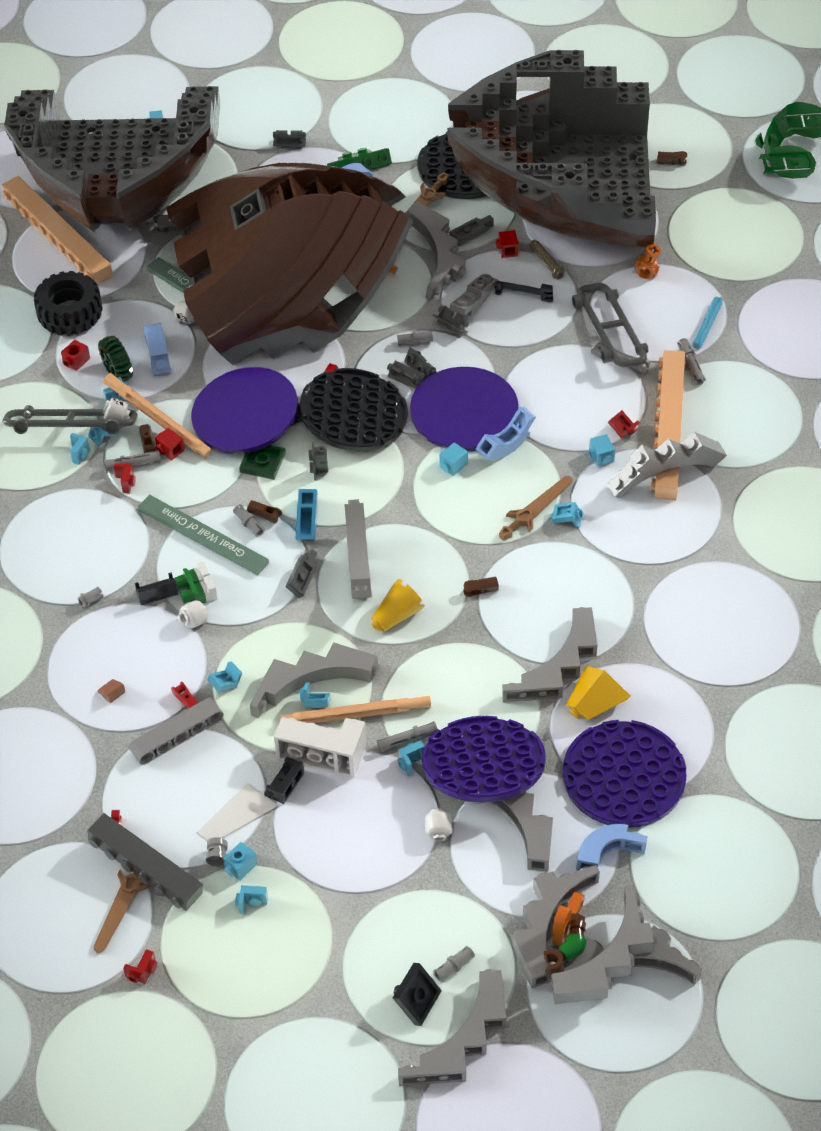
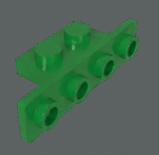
M360 148L355 153H342V156L338 157V161L327 163V166L342 168L352 163H361L366 169L371 170L392 164L389 148L376 151Z

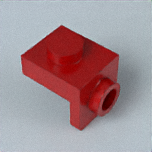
M621 410L607 423L622 439L626 435L630 437L637 431L636 426L640 422L637 420L633 423L624 411Z
M115 463V477L121 478L122 492L130 494L131 488L135 486L136 482L133 466Z
M146 949L137 967L125 964L123 967L125 977L133 983L140 982L146 984L150 974H153L157 968L154 952Z

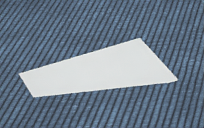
M247 783L197 833L207 841L214 837L223 838L271 811L278 805Z

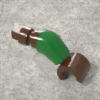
M571 913L570 931L566 941L558 950L550 949L543 952L547 963L555 962V964L548 965L546 968L547 978L552 979L553 973L564 972V961L569 962L584 952L587 943L584 933L586 930L584 916Z

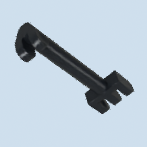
M503 281L495 283L496 295H501L503 289L541 295V301L553 302L554 300L552 285L542 283L540 288Z

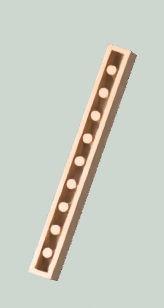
M19 175L2 184L4 199L6 201L9 200L14 209H18L21 215L27 218L30 224L36 227L40 234L48 239L51 245L54 244L61 254L63 253L67 260L76 266L79 272L91 277L97 285L113 277L111 264Z
M664 350L663 357H659V368H662V370L658 371V381H661V383H658L657 394H660V397H657L656 407L660 409L656 410L655 421H659V424H655L654 434L658 435V437H654V448H658L668 438L680 443L685 364L684 351ZM679 467L654 475L655 479L651 481V490H654V498L676 500Z

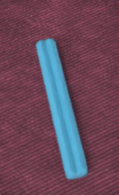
M714 297L693 340L694 347L701 348L723 304L721 297Z

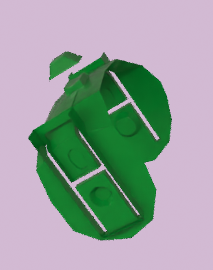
M805 102L788 104L773 117L767 129L764 142L761 132L757 135L755 139L756 145L761 149L764 145L765 154H761L759 159L763 160L765 167L763 174L776 173L778 177L795 179L807 178L814 172L816 161L811 152L799 146L780 145L785 138L794 134L813 139L821 137V114H814L821 113L820 107ZM798 114H808V115H803V120H804L805 127H803L804 125H803V121H802L801 115H798ZM783 158H785L786 165H787V168H788V169H800V170H785V169H786V166H785V162H784V159H783Z

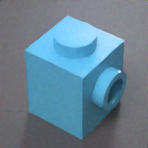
M607 434L591 438L589 441V456L591 460L595 461L597 466L606 465L615 460V448Z
M453 443L440 453V468L454 476L468 464V451Z
M242 842L223 858L225 872L231 877L235 876L240 881L258 864L256 853Z

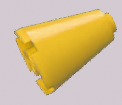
M397 579L371 617L373 621L371 625L378 632H386L419 612L425 606L420 604L422 599L408 584L406 586L401 584L403 582L401 579Z

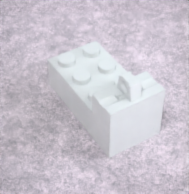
M282 717L274 735L276 758L284 761L286 757H290L303 762L304 766L354 778L366 748L365 722L345 718L341 731L332 727L326 728L314 723Z

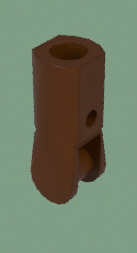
M658 151L657 163L683 166L687 163L685 158L688 154L685 151Z
M149 424L140 425L139 433L143 452L156 451L151 426Z
M253 500L247 506L249 513L262 517L271 523H277L278 517L282 515V511L279 508L267 506Z
M496 576L479 580H468L463 585V593L468 597L480 593L499 591Z

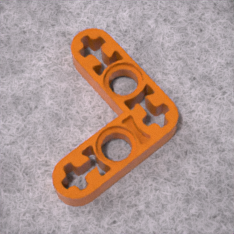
M574 891L568 906H559L554 918L552 945L560 947L566 941L570 931L571 913H580L585 895Z

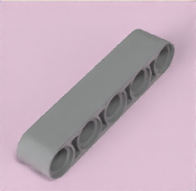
M212 698L204 699L132 741L129 745V750L141 765H145L218 723L223 718L224 713Z

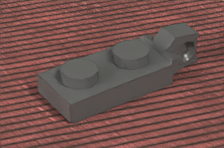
M491 215L482 219L476 217L451 230L449 235L458 240L457 245L460 246L493 227L494 218Z
M313 549L306 551L304 555H300L285 586L298 598L304 596L317 568L313 563L317 552Z

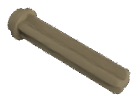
M532 240L529 244L531 249L551 271L552 277L555 279L563 278L565 275L564 268L555 262L539 241Z

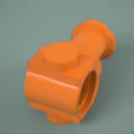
M655 244L647 245L646 253L641 255L640 259H636L634 269L637 270L635 274L645 279H652L653 275L657 276L660 267L657 265V256L661 254L659 246Z

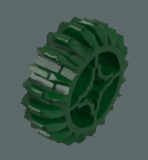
M114 335L100 340L98 350L106 371L116 377H121L123 382L132 378V363L122 342Z

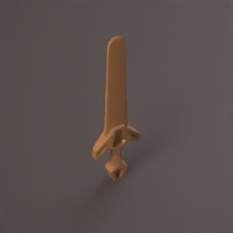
M443 172L438 175L437 181L432 187L425 188L423 182L420 185L421 194L415 201L427 206L432 201L442 199L445 193H436V191L442 185L447 184L449 174Z
M565 476L525 508L510 510L506 517L516 518V520L508 527H502L499 532V538L503 541L511 538L512 532L520 525L527 526L528 532L533 529V519L572 483L573 479L570 476Z
M120 869L117 874L121 886L94 944L93 949L97 953H102L106 949L136 893L150 886L148 883H142L133 872L125 876Z

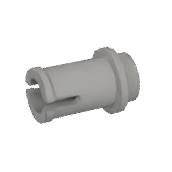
M97 586L85 594L81 593L77 599L81 607H89L91 603L103 598L104 595L100 594L102 590Z

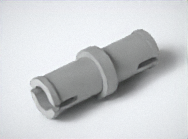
M432 330L398 334V346L433 342Z
M242 504L237 505L233 509V513L242 521V525L246 528L248 527L256 537L261 536L265 532V528L256 521V517L250 514Z
M466 945L454 956L450 955L447 957L445 963L433 970L435 978L442 982L453 972L460 971L462 965L475 957L473 950Z

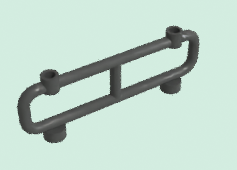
M593 283L580 287L577 292L578 294L572 296V304L575 309L585 308L605 346V349H601L602 362L608 363L613 361L615 365L623 368L643 364L647 359L648 345L647 343H640L617 301L619 298L617 289L611 290L604 283ZM593 290H603L606 300L610 301L619 320L600 323L584 293ZM623 326L635 347L636 354L640 357L631 360L619 359L604 329Z
M26 405L24 409L8 411L4 415L2 422L6 426L13 427L17 434L26 433L29 427H104L107 433L116 434L120 427H128L135 424L138 414L134 410L127 409L130 410V418L126 420H117L115 418L108 420H74L75 416H104L102 414L103 409H34L33 406ZM16 416H23V417H24V418H18L17 420H11L12 417H16ZM32 416H67L66 420H26Z

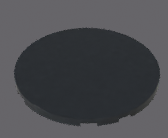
M447 132L444 135L433 137L420 150L417 168L421 180L427 187H432L437 181V176L445 172L449 174V180L436 193H445L446 197L456 199H476L487 196L463 172L461 163L456 160L452 146L449 145Z
M339 368L332 372H323L317 375L305 386L300 399L301 418L314 436L333 447L357 452L377 450L399 438L407 423L408 407L405 398L401 396L398 392L399 389L394 384L380 378L378 374L356 368Z

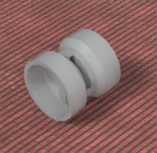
M214 837L207 841L208 852L205 859L207 864L211 866L224 865L223 858L227 855L225 852L228 849V842L225 839Z

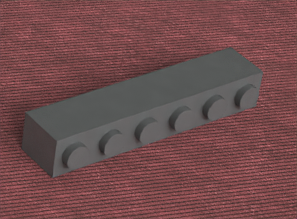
M103 813L87 830L88 842L91 846L104 851L110 860L119 862L127 872H133L142 883H148L152 886L157 894L170 899L175 907L182 908L187 912L203 894V883L107 814Z

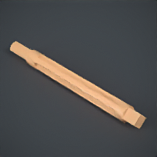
M109 373L103 379L105 385L164 429L170 428L183 438L186 446L204 459L211 454V448L204 444V442L112 373Z
M430 696L400 698L281 715L280 719L282 717L294 718L301 722L319 724L345 720V718L356 719L430 708L431 699Z

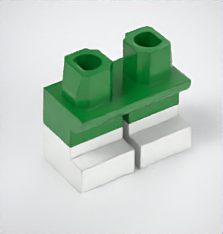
M204 561L197 563L196 568L190 570L183 568V574L174 577L177 589L188 587V589L180 591L183 603L195 600L206 603L218 599L215 584Z

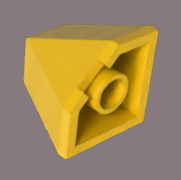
M586 665L566 706L571 709L570 714L576 719L590 720L628 700L631 695L605 670Z

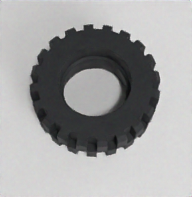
M62 271L56 275L54 273L50 275V278H45L34 292L33 300L37 319L41 326L46 330L48 329L51 333L56 332L62 336L63 334H67V336H71L74 333L80 334L82 331H87L91 326H94L102 315L103 306L99 287L88 275L84 276L81 272L69 271L64 273ZM66 301H78L72 305H59Z

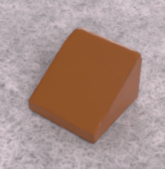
M112 679L98 689L97 692L109 703H112L125 693V687L123 683Z

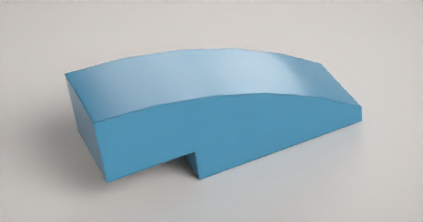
M298 489L296 540L315 541L318 508L317 489Z

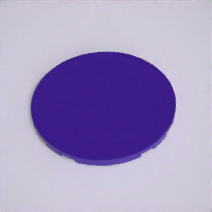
M262 367L240 368L217 377L203 388L193 404L191 421L197 437L210 448L212 447L219 452L233 454V452H254L276 442L285 434L288 427L294 423L299 405L298 397L293 384L281 373Z
M453 367L430 375L416 388L410 403L412 422L416 430L427 438V441L439 447H449L456 443L466 451H475L484 434L495 435L505 429L519 409L518 398L511 385L499 375L477 367Z
M487 715L466 717L448 723L447 727L441 730L438 729L428 738V742L422 751L424 774L436 789L459 800L479 803L502 801L522 794L540 779L546 763L544 745L535 732L524 728V725L511 719L506 721L498 719L497 716Z
M610 720L602 722L601 725L586 729L571 743L563 762V782L572 802L585 815L606 825L626 824L628 828H634L654 823L668 815L677 806L686 786L685 760L674 741L659 729L631 720V722Z

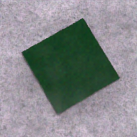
M269 445L260 450L245 453L239 467L240 473L275 480L285 457L286 448Z

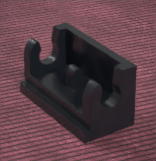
M172 572L168 573V579L139 587V582L134 583L140 605L178 595L176 581L173 578Z
M290 757L284 759L283 767L272 783L265 787L266 790L264 792L266 797L285 804L304 775L303 762Z

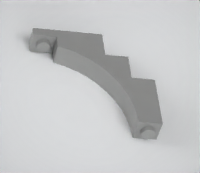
M359 499L348 500V504H344L352 599L372 597L364 503H360Z
M592 607L572 608V627L562 648L540 667L521 674V683L502 684L503 702L563 698L562 679L580 677L579 658L597 657L598 645Z
M333 642L326 657L303 651L296 665L273 659L250 703L251 716L259 718L261 712L266 710L268 704L277 706L291 693L304 687L305 682L312 684L318 681L338 678L371 682L373 676H377L380 669L377 656Z
M486 969L479 971V991L476 1003L466 1022L442 1045L419 1055L420 1066L406 1065L398 1068L399 1086L466 1081L465 1056L486 1055L485 1030L506 1028V1009L501 970Z

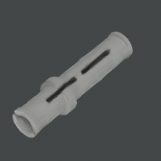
M682 338L677 342L680 351L685 352V362L695 384L701 385L704 383L703 381H706V378L702 373L695 357V351L691 349L688 339Z
M159 451L126 457L123 455L120 458L104 460L106 472L113 471L115 463L130 464L134 467L161 462Z
M432 721L431 723L419 727L416 725L412 727L413 729L380 740L378 739V748L380 752L416 740L417 742L422 741V738L431 736L438 730L437 725Z

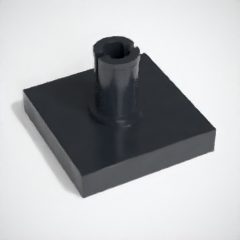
M413 962L401 984L395 986L392 998L415 1026H422L442 990L420 963Z

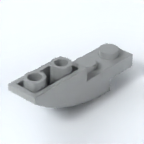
M481 274L467 285L464 294L450 303L449 310L463 316L466 314L472 316L489 297L498 279L493 278L489 274Z

